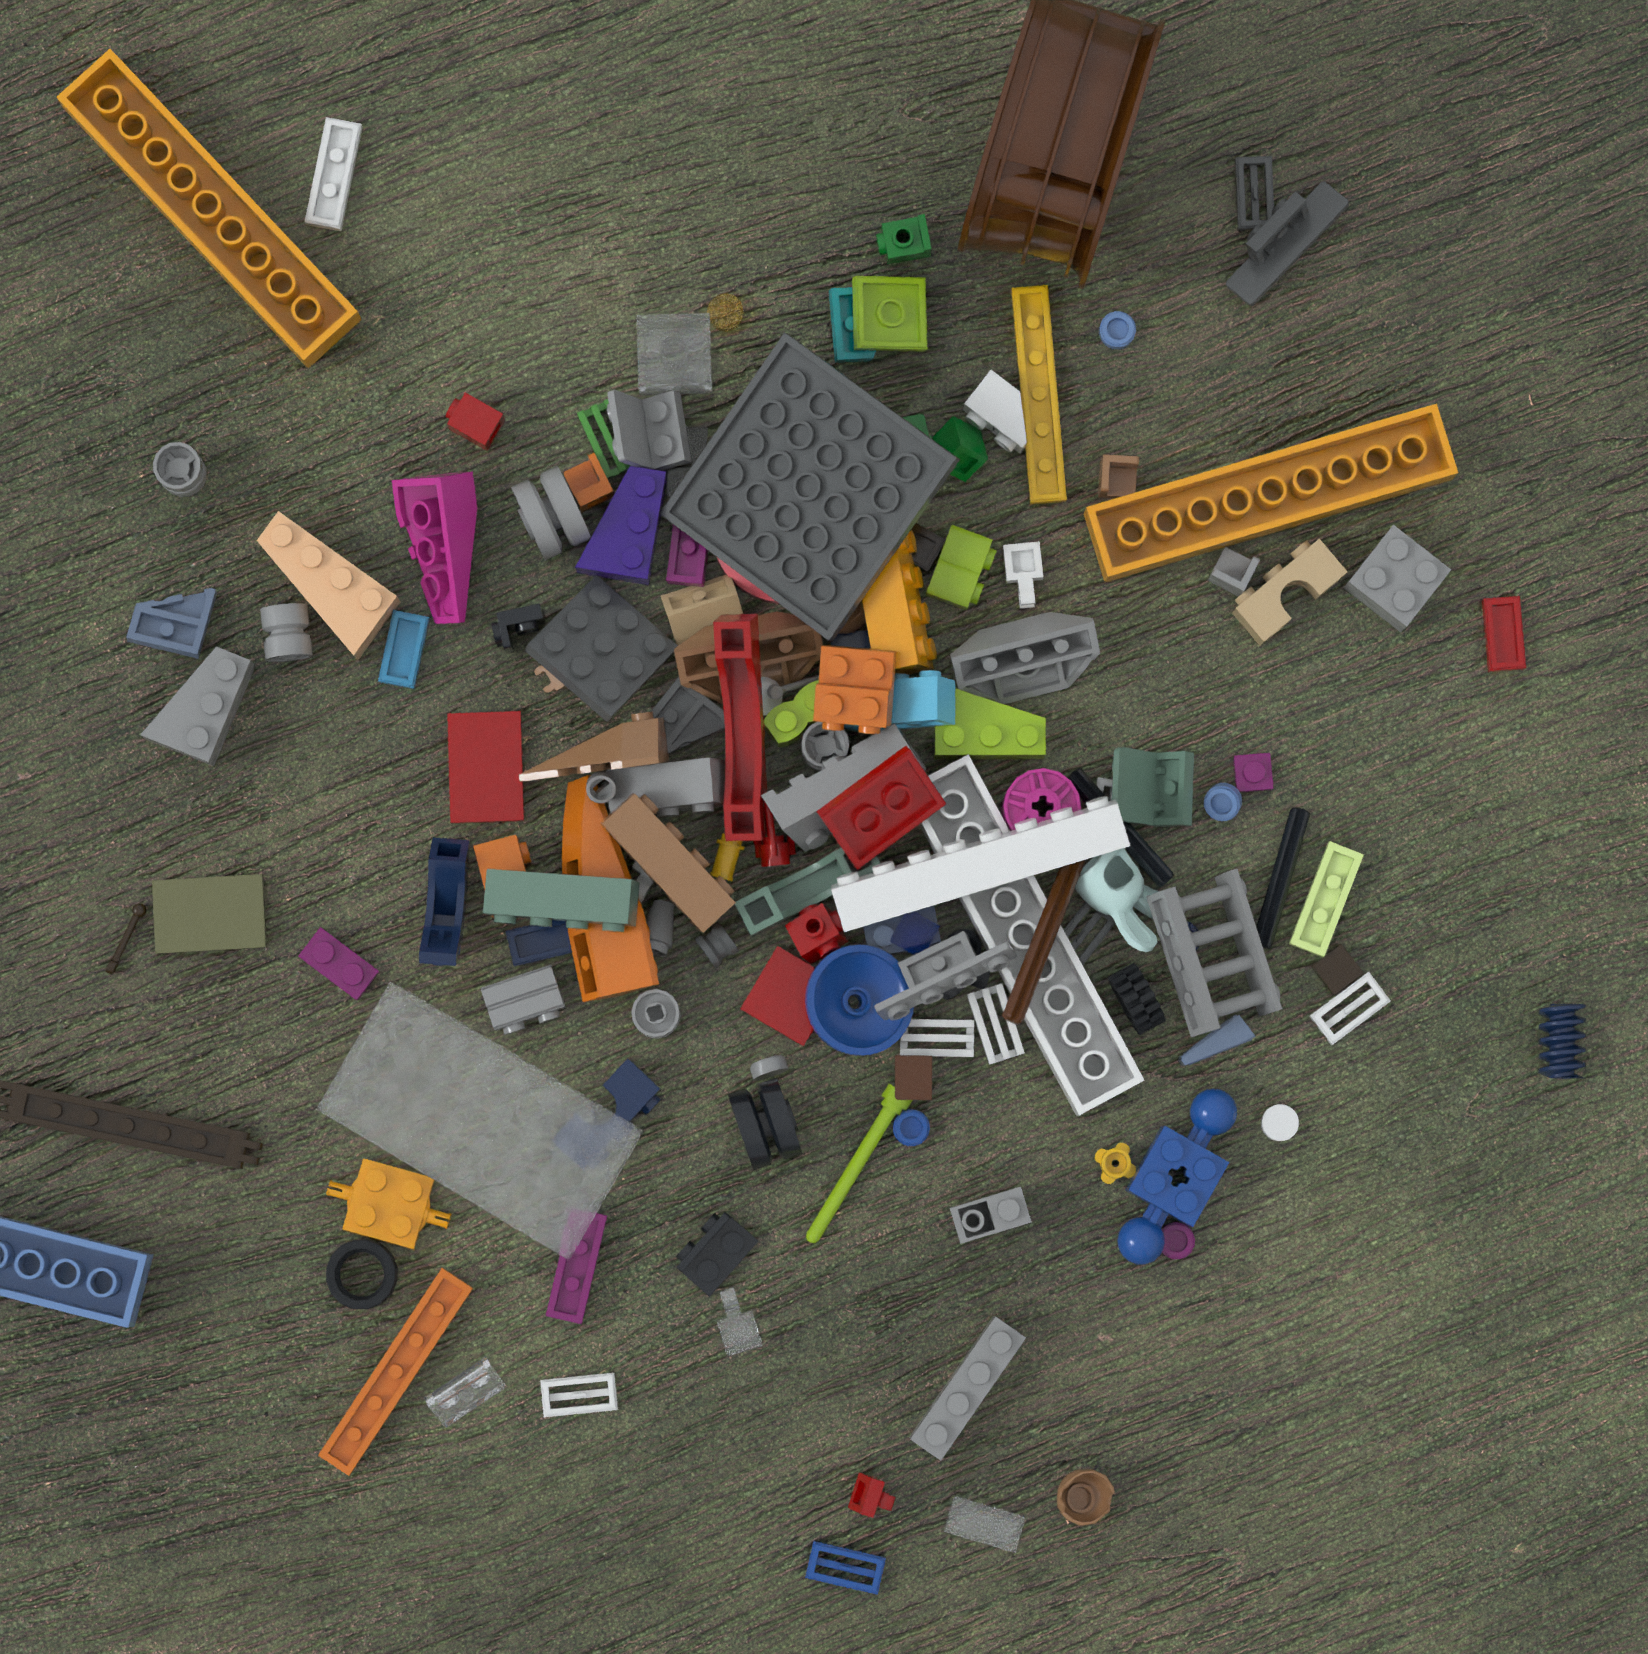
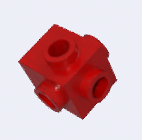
M823 903L807 906L799 912L798 918L785 925L801 957L810 964L820 958L823 959L848 942L843 933L837 909L831 911Z

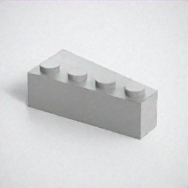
M893 724L882 730L880 734H874L852 746L851 755L847 757L833 756L822 762L823 767L820 772L806 778L803 774H800L789 780L792 787L777 795L772 789L761 796L782 830L806 852L809 849H815L823 845L827 841L828 836L831 835L816 811L901 748L907 746L924 771L926 767L906 736Z

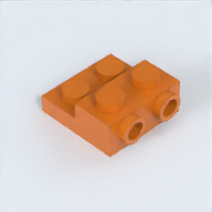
M822 645L819 683L815 687L813 721L822 722V729L834 731L844 730V724L859 725L858 732L865 734H880L881 728L890 726L892 724L897 651Z

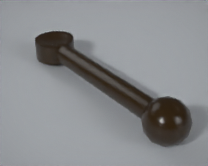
M137 903L133 906V916L113 958L107 965L106 973L111 975L115 973L119 960L139 918L146 914L145 905Z

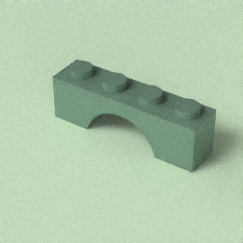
M839 848L803 870L736 901L734 905L752 938L799 914L807 906L819 904L832 897L831 885L838 883L837 877L856 871L859 877L873 873L872 867L880 864V861L876 856L857 870L842 848Z

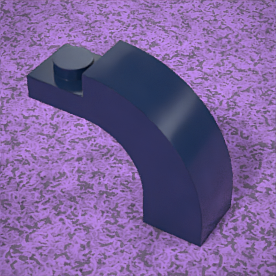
M432 838L428 859L427 906L419 949V963L436 966H456L457 958L461 952L466 911L469 840Z

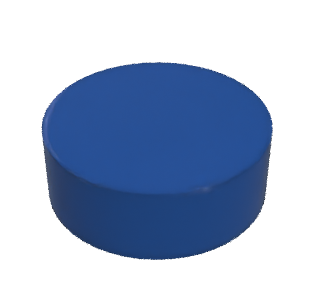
M908 1109L901 1112L895 1118L893 1133L901 1144L917 1146L928 1137L930 1125L927 1117L922 1112Z

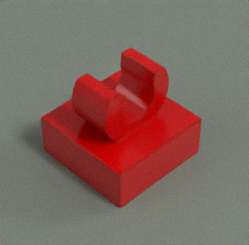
M859 1472L848 1508L859 1514L874 1518L877 1507L891 1511L896 1497L882 1491L885 1484L884 1481Z

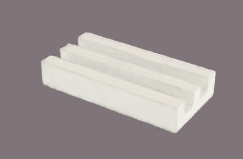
M1367 972L1309 1015V1017L1316 1023L1318 1029L1325 1035L1330 1045H1333L1391 1000L1370 972ZM1365 983H1368L1371 987L1369 990L1324 1022L1321 1016ZM1376 994L1379 1001L1333 1034L1330 1030L1333 1025Z
M1002 983L967 994L989 1065L1025 1053L1016 1025L1006 1021L1015 1049L1008 1051L991 998L992 994L997 993L1002 1011L1004 1012L1008 1000ZM976 999H984L1001 1051L1000 1054L994 1055Z
M911 1019L908 1027L966 1028V1035L908 1034L907 1028L900 1038V1055L974 1057V1020ZM908 1042H966V1049H907Z
M615 1372L540 1380L544 1417L618 1410ZM608 1382V1388L549 1394V1387ZM609 1396V1403L553 1409L550 1406V1401Z

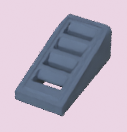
M1235 1014L1223 1022L1219 1029L1210 1032L1179 1056L1177 1061L1181 1066L1191 1065L1251 1041L1256 1036L1241 1016Z

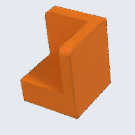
M595 453L588 455V461L564 472V477L581 512L599 505L614 496L613 489Z

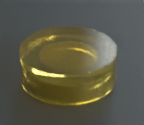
M719 294L708 305V320L719 331H732L743 320V305L732 294Z

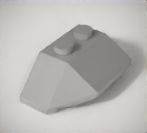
M1047 612L978 630L951 653L950 657L959 690L1001 704H1008L1069 688L1085 671L1089 663L1097 658L1100 654L1093 618Z

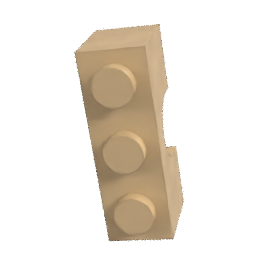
M1320 539L1312 545L1306 540L1290 554L1294 558L1292 562L1284 568L1277 564L1262 577L1266 581L1262 587L1255 591L1251 586L1235 599L1239 606L1235 608L1232 614L1259 646L1264 644L1292 619L1281 604V592L1284 588L1293 585L1301 586L1316 600L1346 575L1347 570Z

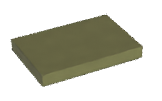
M263 874L152 880L155 954L267 948Z

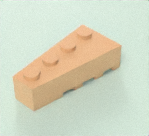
M279 511L256 540L352 655L359 660L390 618L393 610L401 603L399 598Z

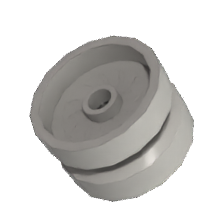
M558 466L544 471L540 475V482L546 493V496L540 498L534 483L528 479L511 487L520 507L518 513L531 540L535 539L544 560L562 553L563 546L556 532L559 528H562L568 542L573 546L580 545L591 538L578 506Z

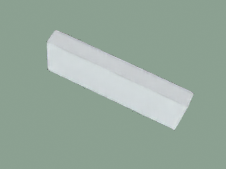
M326 117L305 217L306 225L342 231L363 129L362 124Z

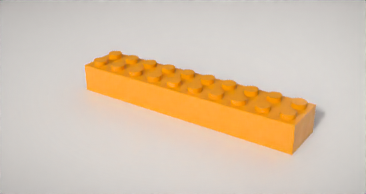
M111 49L106 51L56 97L65 111L308 369L362 320L358 311Z
M1436 403L1086 507L1084 517L1104 583L1451 481L1458 474V470Z

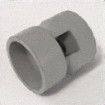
M172 442L163 446L155 455L153 461L154 474L162 486L171 494L179 497H189L198 493L204 486L207 478V468L202 458L190 445L182 442Z
M278 604L260 609L262 630L270 634L264 641L266 661H295L313 656L310 635L303 631L310 625L307 604Z
M816 722L809 726L801 742L802 757L806 764L814 771L820 772L823 767L822 762L833 756L847 757L849 739L845 730L822 729V722Z
M659 989L647 990L640 994L633 1003L631 1011L632 1020L639 1032L653 1039L665 1038L672 1034L678 1027L681 1018L680 1008L674 997L668 992Z

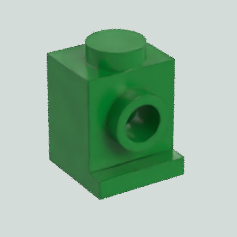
M925 214L882 223V233L876 234L879 255L886 254L888 265L931 257L932 248ZM900 233H907L910 240L906 243H900L897 241L896 236Z

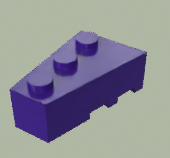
M629 466L575 566L578 574L597 575L601 578L649 585L661 519L660 512L662 511L667 484V474L665 471Z

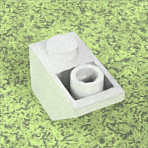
M990 370L964 403L963 411L967 413L965 418L977 429L982 431L986 427L995 434L994 441L1006 451L1011 453L1014 449L1021 454L1025 449L1027 440L1020 391Z

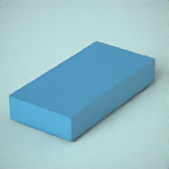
M393 610L378 678L379 683L415 690L430 621L429 617Z

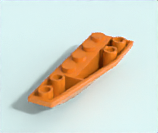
M591 775L568 782L563 818L562 874L632 879L620 845L600 824L608 816L604 803H596L587 795L586 784ZM597 785L593 787L595 792L599 789ZM639 897L636 926H625L624 932L602 931V924L588 923V930L567 928L583 1002L617 997L659 984L657 976L658 967L654 960L650 943V929L646 923Z

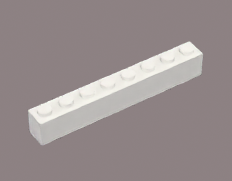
M1107 796L1099 797L1086 802L1087 808L1073 812L1072 807L1056 810L1050 813L1052 819L1037 823L1036 818L1026 819L1015 823L1016 829L1006 833H1001L1000 829H993L979 834L980 840L966 844L965 840L961 839L943 845L944 851L930 855L929 850L907 856L909 862L895 866L893 861L877 864L872 867L873 873L860 877L857 871L841 875L836 878L838 883L831 885V891L843 930L847 932L1129 847L1130 843L1116 799L1108 801Z

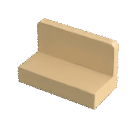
M727 575L705 581L704 587L689 586L661 595L662 603L678 646L705 626L713 625V622L720 615L743 614L732 578Z

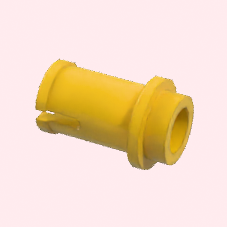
M722 833L721 839L716 840L719 847L712 872H710L711 876H721L724 880L733 882L740 850L745 849L742 846L743 841H725V834Z

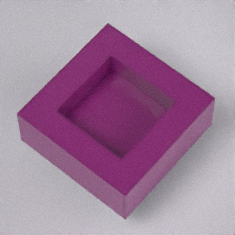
M1270 753L1233 756L1235 787L1240 793L1274 789Z

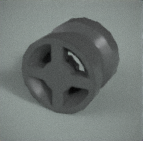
M719 922L712 926L710 933L699 935L694 939L715 968L722 964L723 958L728 955L734 956L739 952V949Z

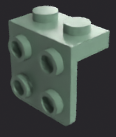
M1126 747L1116 748L1112 763L1113 785L1111 801L1116 799L1123 822L1154 827L1192 826L1194 752L1156 753Z

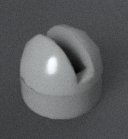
M602 771L592 774L586 784L588 797L596 803L610 801L616 793L614 778L607 772ZM603 779L607 780L596 792L594 791L593 787Z

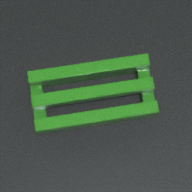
M606 399L601 404H595L585 411L577 412V416L609 480L627 472L631 465L619 462L614 453L613 439L601 415V412L607 410V405L609 404L608 399ZM594 416L617 466L610 470L589 424L588 418Z

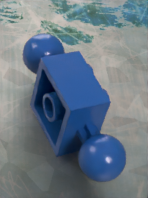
M1216 1088L1206 1089L1193 1099L1190 1107V1117L1194 1125L1187 1137L1182 1136L1167 1126L1160 1127L1125 1190L1149 1204L1142 1217L1127 1221L1119 1231L1117 1239L1118 1248L1122 1256L1129 1262L1145 1265L1155 1261L1161 1255L1165 1245V1237L1161 1227L1168 1215L1188 1227H1194L1229 1164L1225 1159L1206 1149L1213 1136L1226 1133L1236 1121L1237 1106L1234 1099L1227 1092ZM1181 1167L1184 1169L1183 1176L1186 1177L1185 1183H1177L1176 1186H1173L1171 1184L1173 1178L1168 1174L1169 1170H1178Z

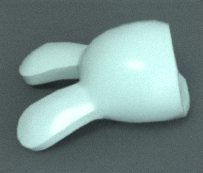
M1124 848L1093 857L1083 866L1075 886L1076 891L1096 911L1113 917L1120 933L1130 946L1143 952L1152 951L1157 944V937L1133 911V907L1153 919L1147 896L1159 891L1144 885V879L1138 867Z

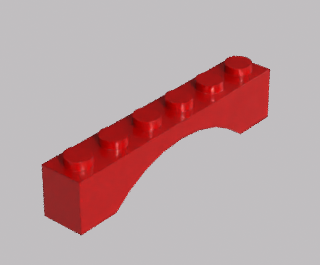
M723 614L713 622L715 660L721 685L725 723V790L723 802L725 841H762L767 835L764 802L761 796L767 792L758 614Z

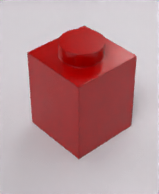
M466 392L461 400L454 399L445 416L449 419L447 425L450 431L486 451L490 448L505 422L503 413Z

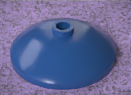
M850 945L831 952L814 968L806 987V1011L814 1031L828 1046L848 1055H871L891 1047L902 1037L908 1028L914 1007L910 1009L908 1015L898 1020H883L878 1015L874 1005L909 989L897 959L886 951L869 945ZM851 995L855 996L859 1001L856 1009L851 1008L848 1004V999Z

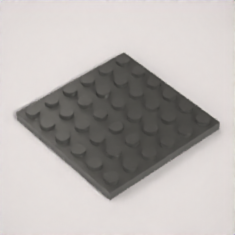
M784 332L660 514L828 641L833 642L960 459L791 335Z

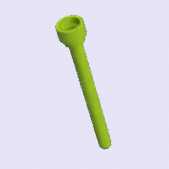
M888 1083L881 1095L884 1097L881 1102L883 1108L807 1231L806 1239L808 1242L817 1243L894 1116L896 1114L900 1115L903 1109L907 1111L913 1101L895 1099V1086Z

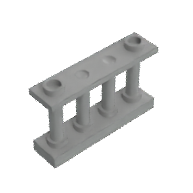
M1238 869L1214 877L1217 884L1215 888L1180 897L1175 886L1147 896L1191 1038L1219 1029L1218 1018L1254 1006H1256L1259 1017L1282 1009L1280 991L1273 981L1246 897V885L1243 879L1240 878ZM1222 901L1228 922L1195 932L1189 930L1184 915L1185 911ZM1233 936L1240 957L1204 968L1200 965L1196 952L1197 946ZM1244 971L1251 992L1214 1003L1211 999L1207 982Z

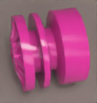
M1046 768L1029 770L1017 777L1004 795L1001 816L1008 829L1012 831L1016 829L1015 823L1026 819L1036 818L1037 823L1052 819L1050 813L1059 809L1072 807L1073 812L1081 810L1079 793L1072 781L1058 771ZM1039 799H1045V805L1051 806L1052 809L1047 811L1044 817H1039L1038 810L1032 809V806L1036 805Z

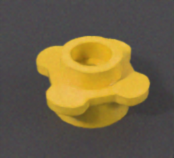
M1118 1143L1115 1148L1109 1150L1099 1149L1095 1153V1161L1100 1163L1102 1170L1101 1180L1104 1183L1112 1184L1115 1179L1121 1177L1131 1178L1135 1175L1136 1167L1131 1163L1128 1155L1130 1147L1127 1144ZM1113 1160H1117L1119 1162V1165L1117 1167H1114L1112 1165Z

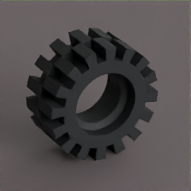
M1135 963L1108 976V981L1118 1002L1122 1006V1010L1139 1035L1166 1021L1153 990H1151L1149 983Z

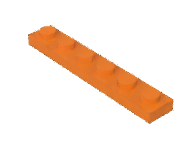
M441 1268L320 1451L319 1457L346 1475H351L462 1307L473 1287L446 1269Z

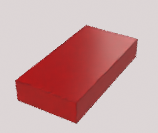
M1520 596L1483 599L1482 609L1488 672L1525 670L1526 658Z

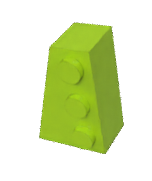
M955 688V725L934 726V759H961L966 755H969L971 759H1044L1046 755V718Z

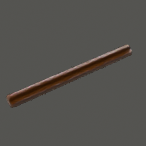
M1086 860L1059 868L1002 1014L1003 1019L1010 1023L1018 1025L1025 1018Z

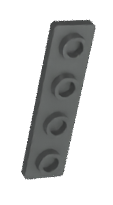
M1324 181L1305 199L1296 191L1288 200L1286 198L1282 199L1273 209L1270 219L1264 225H1257L1250 232L1246 243L1249 258L1226 281L1227 288L1247 305L1254 306L1349 206L1348 200Z

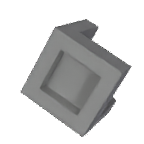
M1224 547L1207 581L1239 597L1245 591L1260 559L1253 556L1250 560Z

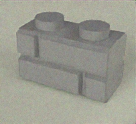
M552 965L481 988L495 1031L503 1029L504 1035L525 1029L524 1022L537 1017L539 1023L561 1017L559 1010L566 1008Z

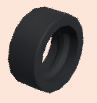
M352 1240L341 1245L331 1255L326 1267V1283L331 1295L340 1304L352 1309H371L384 1303L393 1293L398 1281V1267L392 1253L384 1245L372 1240ZM358 1252L374 1255L381 1262L384 1270V1279L381 1286L368 1296H356L349 1293L343 1287L340 1279V1270L344 1261L349 1256Z

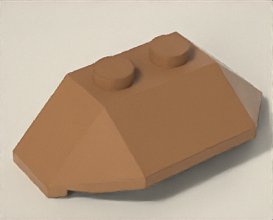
M776 611L758 615L761 677L771 678L779 686L800 681L810 671L816 661L820 660L821 646L823 645L821 635L793 614ZM709 625L674 649L680 684L719 703H723L719 673L715 660L713 625Z

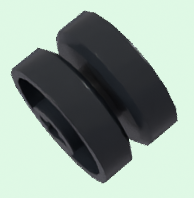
M777 1078L759 1083L757 1090L763 1107L757 1109L751 1093L747 1089L728 1094L753 1170L771 1165L773 1157L768 1145V1141L775 1140L779 1155L785 1160L803 1154L795 1132L798 1131V1127L788 1098L784 1099Z

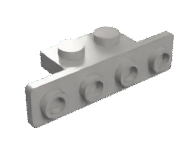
M962 931L898 962L909 989L874 1005L875 1010L883 1020L890 1019L893 1021L901 1019L910 1013L911 1008L921 1003H934L943 997L944 992L954 987H967L977 980V976L985 972H997L1010 965V960L1017 957L1015 950L1008 942H1004L976 955L965 931Z

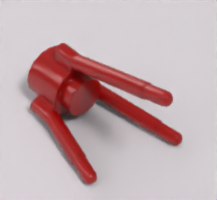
M763 799L767 837H764L762 842L753 841L755 858L761 859V867L790 864V855L796 854L795 842L788 835L786 842L784 841V835L775 836L773 814Z

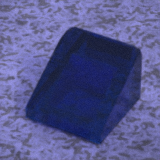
M915 911L906 913L893 933L890 942L915 955L929 947L940 926Z

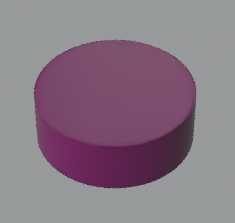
M1173 1222L1162 1228L1165 1237V1245L1162 1251L1164 1256L1170 1259H1182L1192 1252L1195 1245V1237L1187 1225Z

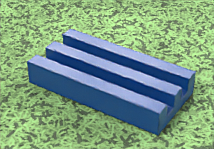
M813 1540L805 1578L878 1595L886 1557ZM819 1551L875 1563L877 1564L876 1570L818 1557ZM820 1565L874 1578L871 1585L815 1572V1566Z

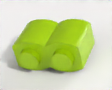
M951 525L926 596L966 611L970 603L977 605L984 584L979 583L978 579L982 569L990 570L997 551L990 548L993 539Z
M819 680L804 686L797 693L793 701L777 705L765 717L764 728L777 747L793 744L803 736L809 726L816 723V721H813L815 687Z

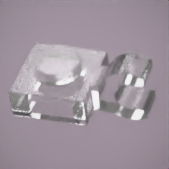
M734 1287L720 1291L727 1317L718 1319L717 1324L727 1357L763 1346L752 1309L741 1312Z

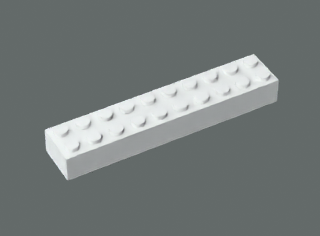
M969 755L928 776L946 802L944 807L919 824L935 854L944 851L943 845L953 841L964 839L965 843L969 844L979 841V834L993 829H1000L1001 833L1010 831ZM1034 875L959 898L987 950L1004 942H1008L1015 950L1017 957L1010 960L1009 966L998 971L1010 994L1047 902ZM1060 925L1024 1020L1076 1116H1079L1144 1081V1078Z

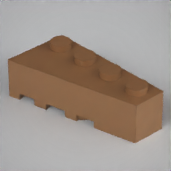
M632 793L600 824L629 856L638 862L649 878L659 888L663 889L670 901L684 915L688 916L691 924L698 931L704 933L736 903L730 897L735 891L721 876L714 879L705 870L710 865L695 848L689 852L680 843L684 838L682 833L670 821L664 825L654 815L659 809L645 794L639 798L635 793Z

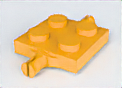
M363 1158L358 1177L352 1186L330 1180L328 1186L342 1192L327 1188L326 1192L327 1196L347 1200L348 1211L342 1228L343 1231L415 1250L419 1233L426 1223L447 1229L449 1222L436 1219V1217L450 1221L452 1215L451 1213L431 1209L430 1195L435 1178Z

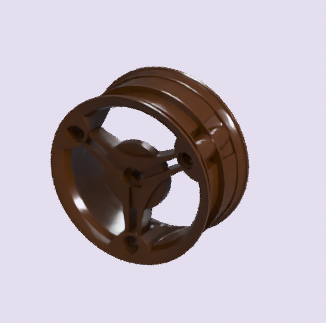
M1031 0L986 142L957 252L963 253L965 250L981 252L982 250L1023 254L1021 260L1023 265L1028 255L1065 264L1067 268L1064 277H1068L1070 268H1072L1079 278L1078 288L1084 289L1166 19L1160 18L1156 25L1143 19L1139 20L1076 0Z

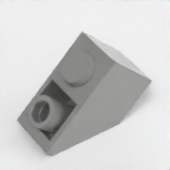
M1021 1187L950 1208L960 1244L1032 1222Z

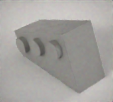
M216 646L140 735L148 741L215 766L256 665L247 658Z
M708 757L606 770L616 783V793L609 801L610 814L632 793H635L639 798L645 794L658 807L657 817L659 818L679 816V811L692 810V813L713 812L714 808L723 807L725 760Z

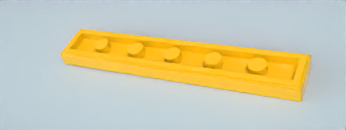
M1048 285L1015 287L1011 289L1019 386L1027 440L1025 455L1030 505L1066 502Z

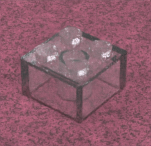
M710 313L636 315L639 394L659 395L672 390L681 394L712 393Z

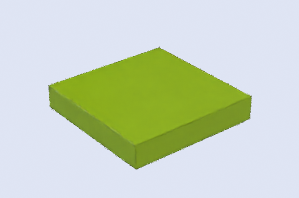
M854 276L852 278L854 350L916 352L927 350L926 277Z

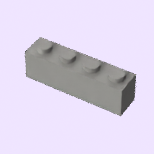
M993 1315L909 1436L910 1440L941 1461L1026 1337Z

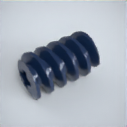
M1549 1004L1548 1007L1539 1010V1015L1549 1019V1021L1539 1025V1030L1549 1033V1036L1539 1039L1538 1043L1549 1048L1548 1051L1538 1055L1540 1060L1549 1063L1548 1066L1538 1069L1539 1074L1554 1079H1586L1575 1074V1070L1586 1067L1585 1062L1575 1059V1055L1586 1052V1048L1575 1044L1576 1040L1586 1037V1033L1575 1029V1026L1586 1022V1018L1576 1015V1011L1586 1008L1585 1004Z

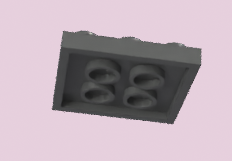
M596 575L528 643L525 651L608 723L670 659L678 645Z

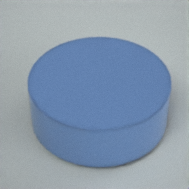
M1121 311L1107 314L1099 327L1101 341L1111 349L1127 347L1133 341L1136 333V325L1132 317Z
M1229 783L1215 784L1204 797V808L1207 814L1217 821H1228L1234 818L1242 806V796L1239 790Z

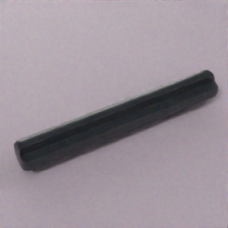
M1078 768L1067 777L1072 781L1079 793V797L1085 804L1090 800L1105 796L1083 769ZM1123 822L1130 846L1125 848L1126 851L1157 886H1164L1173 878V872L1130 823Z
M1293 807L1289 812L1256 928L1263 949H1270L1273 945L1310 817V812L1302 808Z

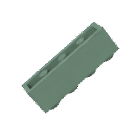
M487 869L483 913L494 916V923L516 924V918H528L532 926L552 927V920L566 921V928L588 930V923L602 924V931L624 932L625 926H636L640 882L622 878Z

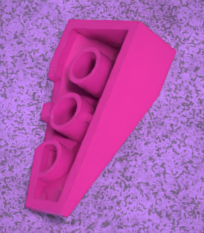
M473 471L392 480L396 517L400 528L406 527L413 545L408 550L411 559H418L423 577L420 583L435 624L465 622L477 516Z

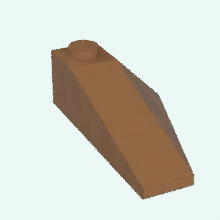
M653 711L631 714L632 722L621 723L519 774V780L522 782L669 761L664 717L654 719Z

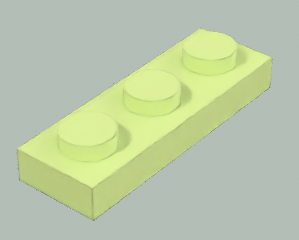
M1331 841L1327 843L1289 945L1322 958L1325 956L1364 854Z

